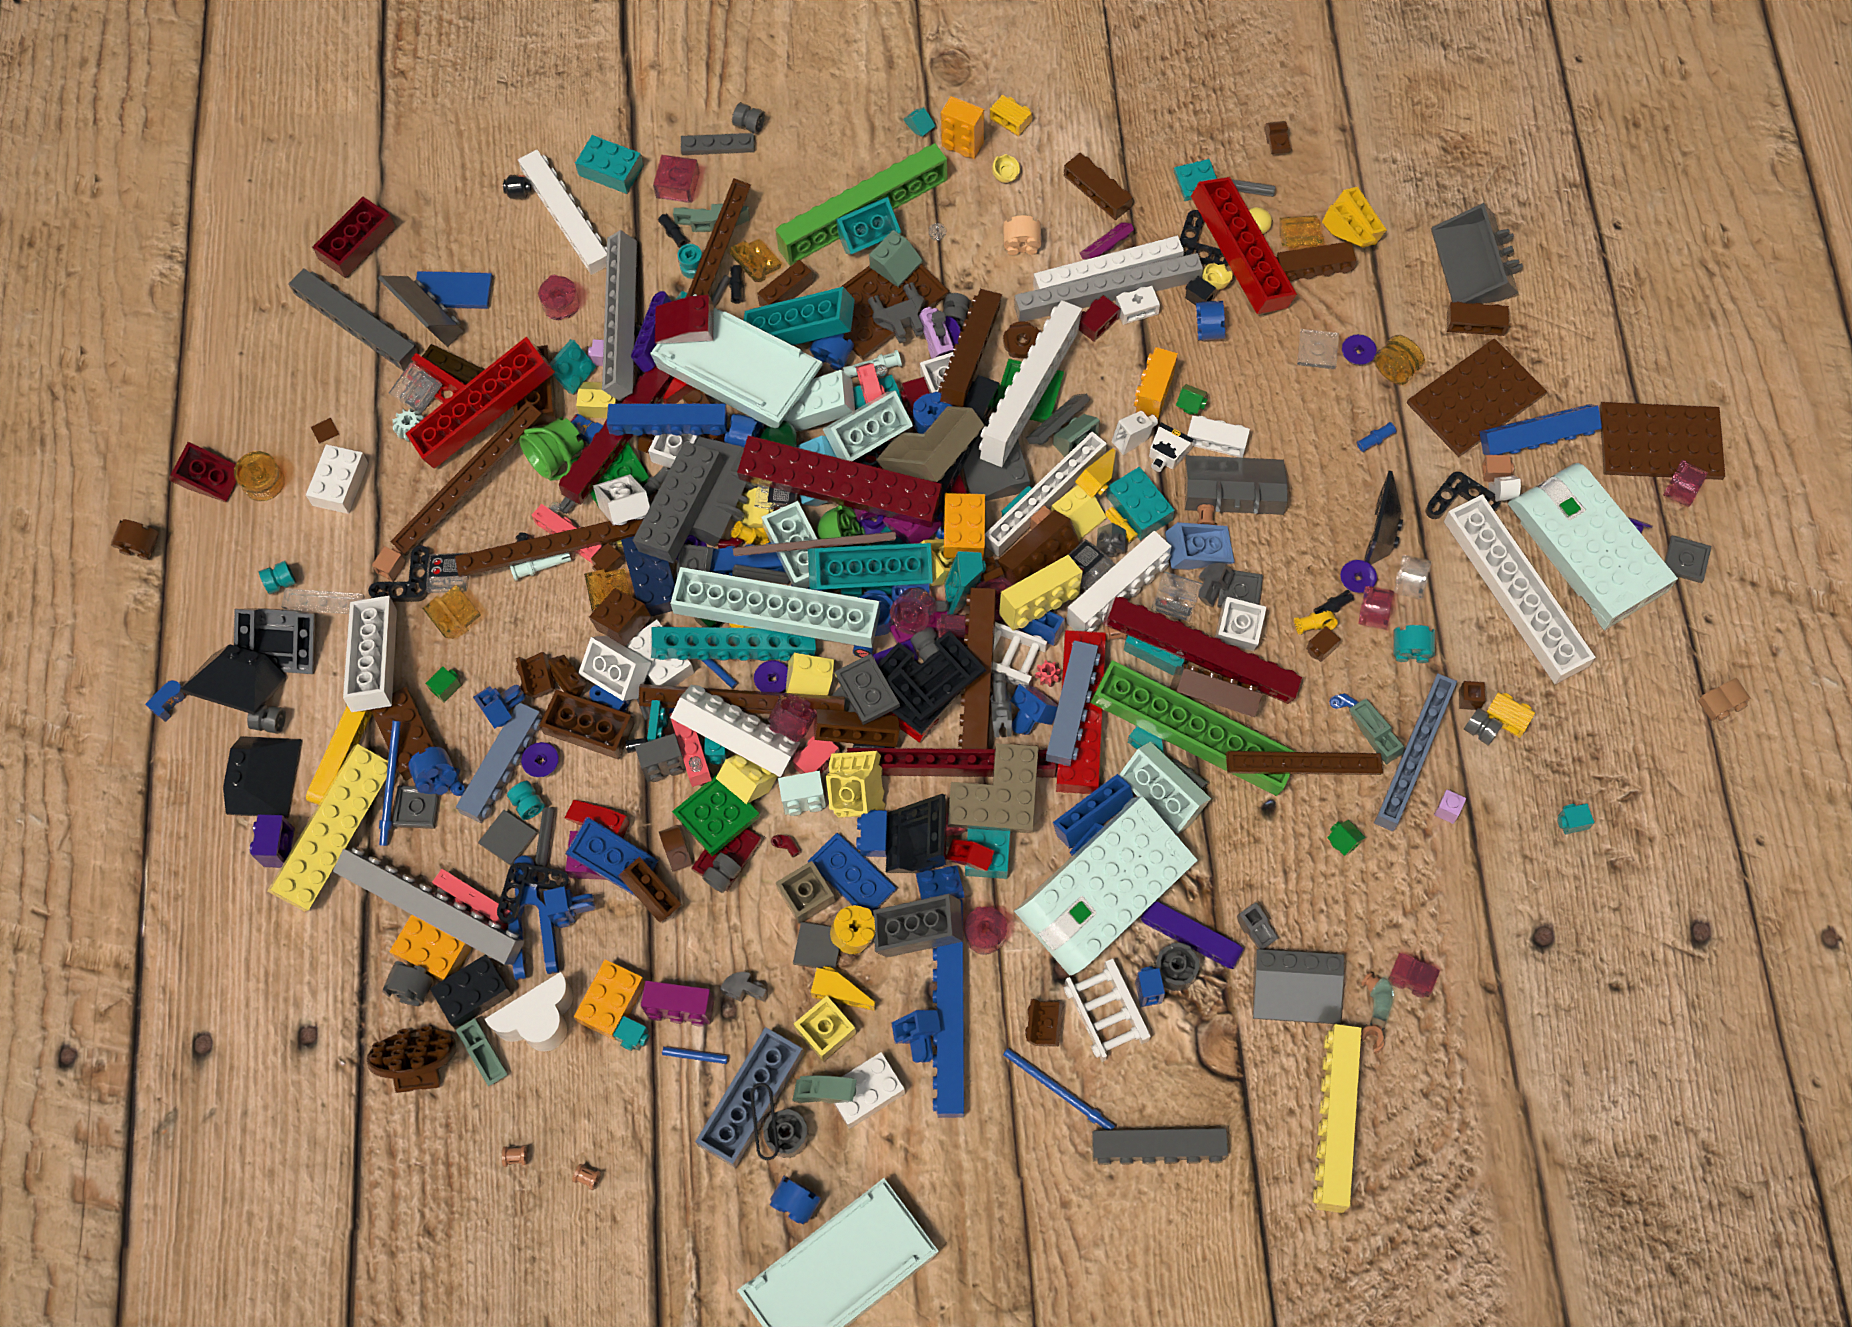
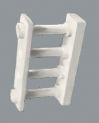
M995 622L994 650L1000 636L1012 641L1002 663L993 662L992 677L993 673L1004 672L1007 683L1017 687L1019 684L1031 686L1032 676L1028 672L1038 650L1046 652L1047 641L1037 635L1031 636L1018 630L1012 631L1010 627ZM1019 643L1029 646L1030 650L1021 670L1017 671L1011 669L1009 665Z
M1113 958L1105 962V969L1102 970V973L1074 985L1069 977L1065 981L1066 986L1063 987L1067 998H1072L1094 1044L1091 1048L1095 1057H1100L1102 1062L1106 1061L1107 1058L1105 1051L1132 1039H1139L1142 1045L1148 1042L1151 1037ZM1105 980L1107 982L1111 981L1114 987L1112 992L1082 1004L1078 992ZM1115 999L1116 1001L1120 1000L1123 1006L1120 1012L1093 1024L1091 1023L1086 1012ZM1124 1019L1126 1021L1130 1020L1132 1025L1131 1031L1101 1044L1096 1034L1097 1031Z

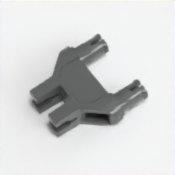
M910 283V287L908 284L903 287L909 300L888 308L883 307L878 295L874 296L875 301L873 297L868 299V303L874 312L872 316L874 322L894 332L899 344L906 341L904 328L908 326L912 327L916 337L923 335V326L918 316L924 309L925 299L918 294L914 283Z
M993 673L994 691L991 694V707L995 738L1000 737L999 729L1002 722L1007 729V737H1012L1010 693L1006 690L1005 673Z

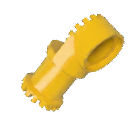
M737 521L734 525L735 528H732L731 536L744 540L748 545L752 543L756 545L770 543L764 528H749L743 525L741 521Z
M1324 611L1319 614L1310 613L1309 616L1302 618L1296 617L1294 618V626H1297L1295 630L1298 634H1303L1304 631L1311 629L1322 630L1325 626L1333 630L1337 626L1338 621L1333 612Z

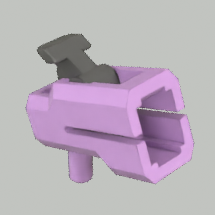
M932 307L923 309L918 317L923 326L931 358L952 353L954 346L944 322L946 321L944 312L939 311L937 308L932 309Z

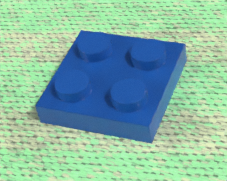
M957 865L916 873L921 900L950 894L957 899L965 898Z

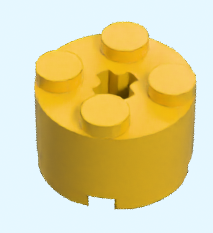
M857 905L841 909L830 928L832 943L846 954L861 953L869 946L875 935L874 916L870 909Z

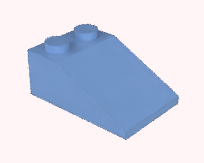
M1177 522L1165 532L1167 543L1171 545L1170 562L1172 569L1189 570L1205 568L1214 563H1226L1227 565L1234 563L1228 526Z

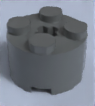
M1172 943L1159 952L1154 967L1155 969H1160L1163 987L1172 991H1182L1189 988L1195 981L1199 970V958L1191 950L1190 946L1183 943ZM1175 964L1179 965V970L1174 969Z
M395 961L382 991L388 997H391L392 994L400 999L399 1002L411 1006L424 1005L433 982V977L425 974L427 970L421 966L415 965L414 968H411L403 962Z
M785 1109L776 1112L775 1120L779 1145L777 1156L782 1158L795 1157L807 1145L809 1139L807 1125L803 1117L796 1111ZM771 1114L765 1121L763 1134L769 1150L775 1153ZM789 1129L791 1135L789 1137L786 1136L785 1138H783L781 1132H787Z

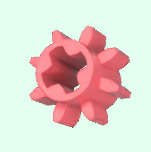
M1045 660L1042 666L1037 665L1039 672L1035 673V678H1040V685L1044 683L1051 687L1053 681H1059L1057 675L1060 674V669L1055 668L1056 662L1049 663Z

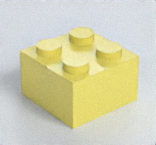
M737 754L725 760L716 779L747 804L769 793L778 776Z
M828 996L824 997L794 1023L795 1030L823 1062L856 1034L855 1027Z

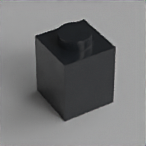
M1197 276L1194 281H1189L1185 288V299L1194 305L1199 302L1212 301L1215 298L1216 287L1200 276Z

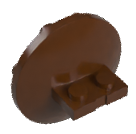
M423 1026L417 1030L401 1029L397 1034L372 1045V1049L367 1055V1065L373 1074L384 1078H392L395 1093L439 1088L438 1068L444 1066L454 1057L456 1053L455 1039L451 1034L432 1029L431 1026ZM419 1032L420 1037H411V1033Z

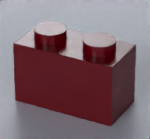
M1104 295L1099 299H1095L1091 303L1090 308L1086 312L1083 311L1081 313L1079 331L1095 342L1119 319L1120 307Z

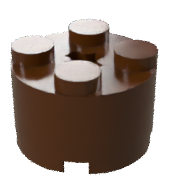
M123 519L118 523L111 546L119 549V552L124 555L131 556V553H134L141 559L149 560L159 533L151 527L147 530L139 522Z

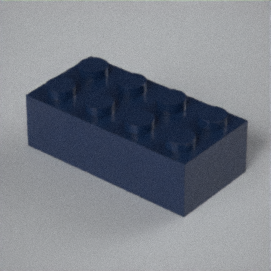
M634 536L622 539L621 542L636 599L644 603L651 617L673 611L670 603L675 583L669 561L639 552L633 542Z

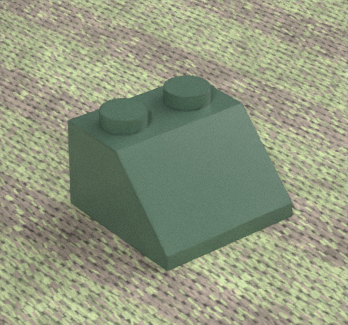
M894 230L869 254L870 268L897 287H900L923 263V260L910 242Z
M1086 414L1073 418L1068 426L1061 428L1054 434L1053 445L1066 457L1091 432L1098 436L1100 420L1097 417Z

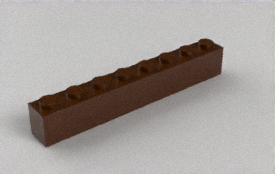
M980 289L978 296L974 295L972 301L973 308H969L968 320L965 319L962 330L964 332L960 331L958 337L959 344H955L954 356L950 357L948 363L949 369H945L943 376L945 381H941L938 393H941L940 402L960 407L964 406L1000 310L1002 294Z
M971 588V594H967L966 604L970 606V613L966 614L965 626H969V631L964 636V646H968V651L982 664L986 671L965 687V694H961V706H964V714H960V726H963V734H959L958 745L962 749H988L997 596L996 589Z

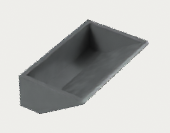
M1485 203L1477 205L1431 228L1452 302L1484 304L1502 301L1518 293L1513 274L1519 272L1523 268V264H1519V259L1509 261L1507 255L1514 252L1513 246L1504 247V244L1512 240L1514 235L1513 233L1509 234V229L1499 231L1495 215Z
M698 437L695 442L696 445L720 452L725 463L689 533L700 541L714 547L721 539L730 519L741 521L744 518L745 514L736 508L738 501L746 504L748 498L741 495L744 487L753 489L759 486V484L743 481L738 477L737 471L744 447Z
M1186 455L1185 510L1197 511L1198 506L1209 504L1215 507L1214 512L1284 515L1287 505V478L1284 460Z

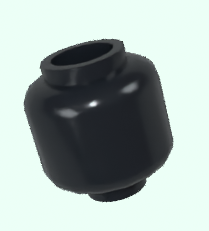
M508 175L507 179L503 181L504 194H507L510 199H525L528 193H531V182H528L525 175Z

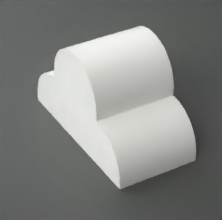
M560 972L485 1018V1021L503 1040L516 1042L524 1039L535 1050L551 1051L561 1045L566 1037L567 1023L563 1014L567 1012L572 1004V988Z

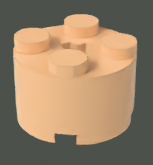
M1026 215L1011 217L1012 221L1008 223L1007 220L1004 221L1003 238L1004 248L1007 250V253L1009 255H1017L1019 252H1026L1029 255L1036 254L1037 249L1041 246L1040 221L1037 219L1036 222L1032 216Z

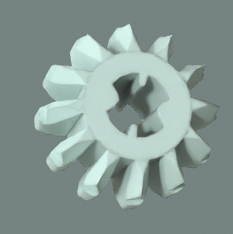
M412 408L407 412L403 409V413H396L397 418L392 419L394 432L400 439L404 438L407 442L409 438L405 433L424 419L418 410L414 412Z

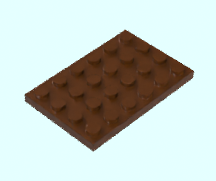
M922 264L900 287H897L871 269L870 265L841 286L855 299L851 332L842 333L844 335L843 339L846 341L850 339L853 342V351L862 360L895 336L894 332L874 322L872 318L874 312L868 303L870 297H873L875 301L874 296L878 295L883 307L888 308L909 300L903 287L906 284L910 287V283H914L918 294L925 299V309L927 307H934L949 294V290Z
M1494 338L1407 400V404L1459 458L1481 442L1479 431L1505 425L1545 396L1547 391Z
M1617 402L1600 403L1604 475L1723 480L1725 478L1719 407Z

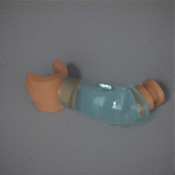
M1369 972L1361 985L1364 987L1368 986L1367 989L1371 992L1370 996L1374 1001L1370 1022L1372 1026L1361 1030V1041L1363 1042L1369 1035L1377 1036L1378 1039L1373 1045V1052L1377 1054L1385 1046L1382 1030L1385 1029L1390 1014L1394 991L1391 983L1383 977L1381 980L1378 977L1374 978L1373 974Z

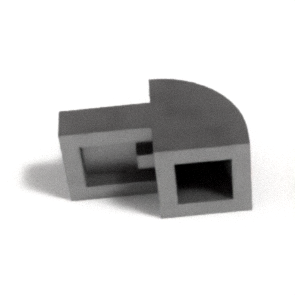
M1214 563L1207 566L1200 573L1199 579L1203 582V585L1199 589L1198 597L1205 605L1213 607L1219 590L1228 589L1234 574L1233 570L1226 563Z
M1257 902L1237 915V920L1243 932L1249 935L1258 949L1263 950L1278 939L1267 922L1268 918Z
M737 972L725 979L720 988L722 994L741 1002L745 994L763 1002L766 1001L768 996L767 989H764L765 986L756 981H753V984L751 983L752 976L748 972Z

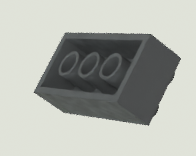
M950 894L872 911L875 923V952L882 956L892 957L964 942L961 902Z

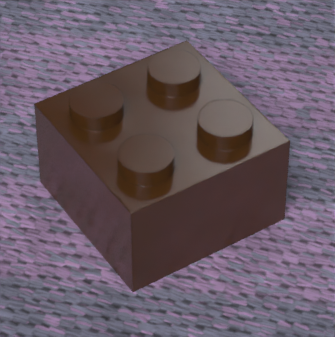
M614 588L589 618L597 631L626 647L651 619V616L644 603Z

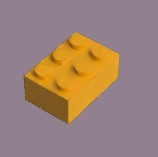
M950 96L941 111V145L947 150H952L964 157L975 159L984 143V109Z
M1155 347L1153 354H1149L1147 368L1143 370L1142 382L1140 386L1138 385L1135 394L1134 406L1137 407L1136 413L1143 411L1147 417L1154 415L1158 421L1175 373L1178 353Z
M945 493L943 558H955L957 552L962 551L981 552L982 559H984L985 494Z
M411 914L389 952L396 959L412 967L416 965L427 970L426 974L443 981L459 971L472 948L468 944Z
M605 959L577 1009L574 1018L578 1023L616 1041L613 1034L622 1017H629L645 986V980L643 977Z

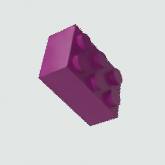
M645 981L641 1008L651 1020L661 1021L662 1018L670 1019L672 1023L682 1024L683 1021L691 1022V1025L703 1027L704 1024L710 1025L715 999L710 989Z

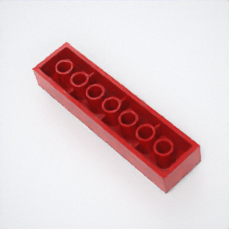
M1224 177L1198 182L1191 198L1256 314L1288 308L1297 293L1231 178Z
M526 336L405 434L421 458L435 469L554 374L555 371L538 347Z
M1065 630L1062 687L1074 641L1097 645V653L1101 654L1099 665H1094L1093 672H1096L1095 682L1089 686V691H1092L1091 702L1104 675L1106 633ZM1085 702L1084 709L1087 710L1085 722L1081 721L1080 728L1083 729L1081 741L1076 740L1075 747L1078 748L1076 760L1071 761V766L1057 764L1056 792L1091 794L1099 787L1102 708L1092 703Z

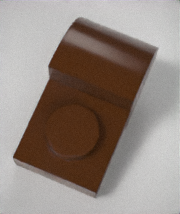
M1286 121L1266 123L1264 130L1267 144L1270 145L1271 154L1289 153L1291 147Z
M993 555L982 559V561H985V572L981 574L980 584L984 585L1003 575L1002 568L995 563Z
M679 825L659 831L672 872L692 865Z

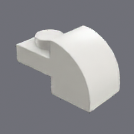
M1514 475L1494 478L1495 482H1489V490L1495 493L1496 502L1512 500L1520 495L1521 481L1520 478Z

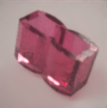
M941 614V619H937L938 637H942L950 630L964 644V636L968 634V626H965L966 615Z
M1399 953L1388 980L1392 982L1391 984L1399 989L1408 988L1412 991L1413 995L1424 998L1430 996L1440 970L1426 963L1419 962L1408 955Z

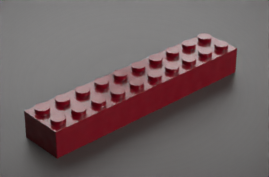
M749 435L737 471L739 479L930 528L933 526L942 493L941 483Z

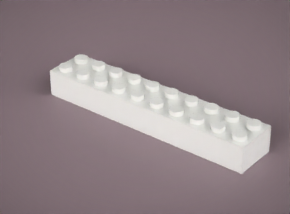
M1062 300L1058 307L1054 306L1051 312V319L1046 320L1043 327L1044 331L1042 333L1039 332L1035 346L1032 345L1030 347L1028 358H1024L1022 361L1020 372L1015 373L1012 386L1008 385L1005 391V398L1000 399L996 413L993 412L990 416L988 427L984 426L981 437L983 439L979 446V450H981L980 459L1000 467L1003 466L1075 340L1079 330L1082 308Z
M1483 494L1448 511L1444 523L1553 683L1557 684L1588 668L1596 657Z

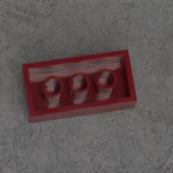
M362 196L312 248L318 260L346 278L395 228V225L389 213Z

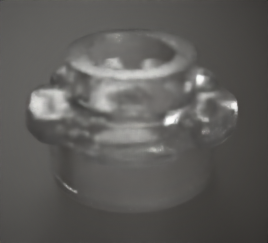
M936 223L930 225L928 234L933 240L939 241L944 238L947 230L943 224Z

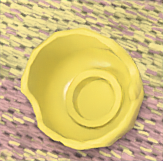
M1007 154L997 156L992 165L994 177L1003 183L1014 181L1020 172L1018 161Z
M1254 207L1249 211L1262 234H1265L1271 228V215L1262 208Z
M1208 264L1202 272V278L1215 286L1216 290L1224 289L1233 277L1232 271H1227L1224 264Z

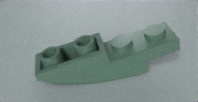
M711 204V210L702 208L688 209L686 207L674 208V222L677 225H691L692 232H712L723 204ZM743 206L736 226L750 220L748 206Z
M800 1076V1079L796 1080L792 1101L797 1103L822 1101L829 1104L853 1102L856 1094L857 1079L834 1076Z

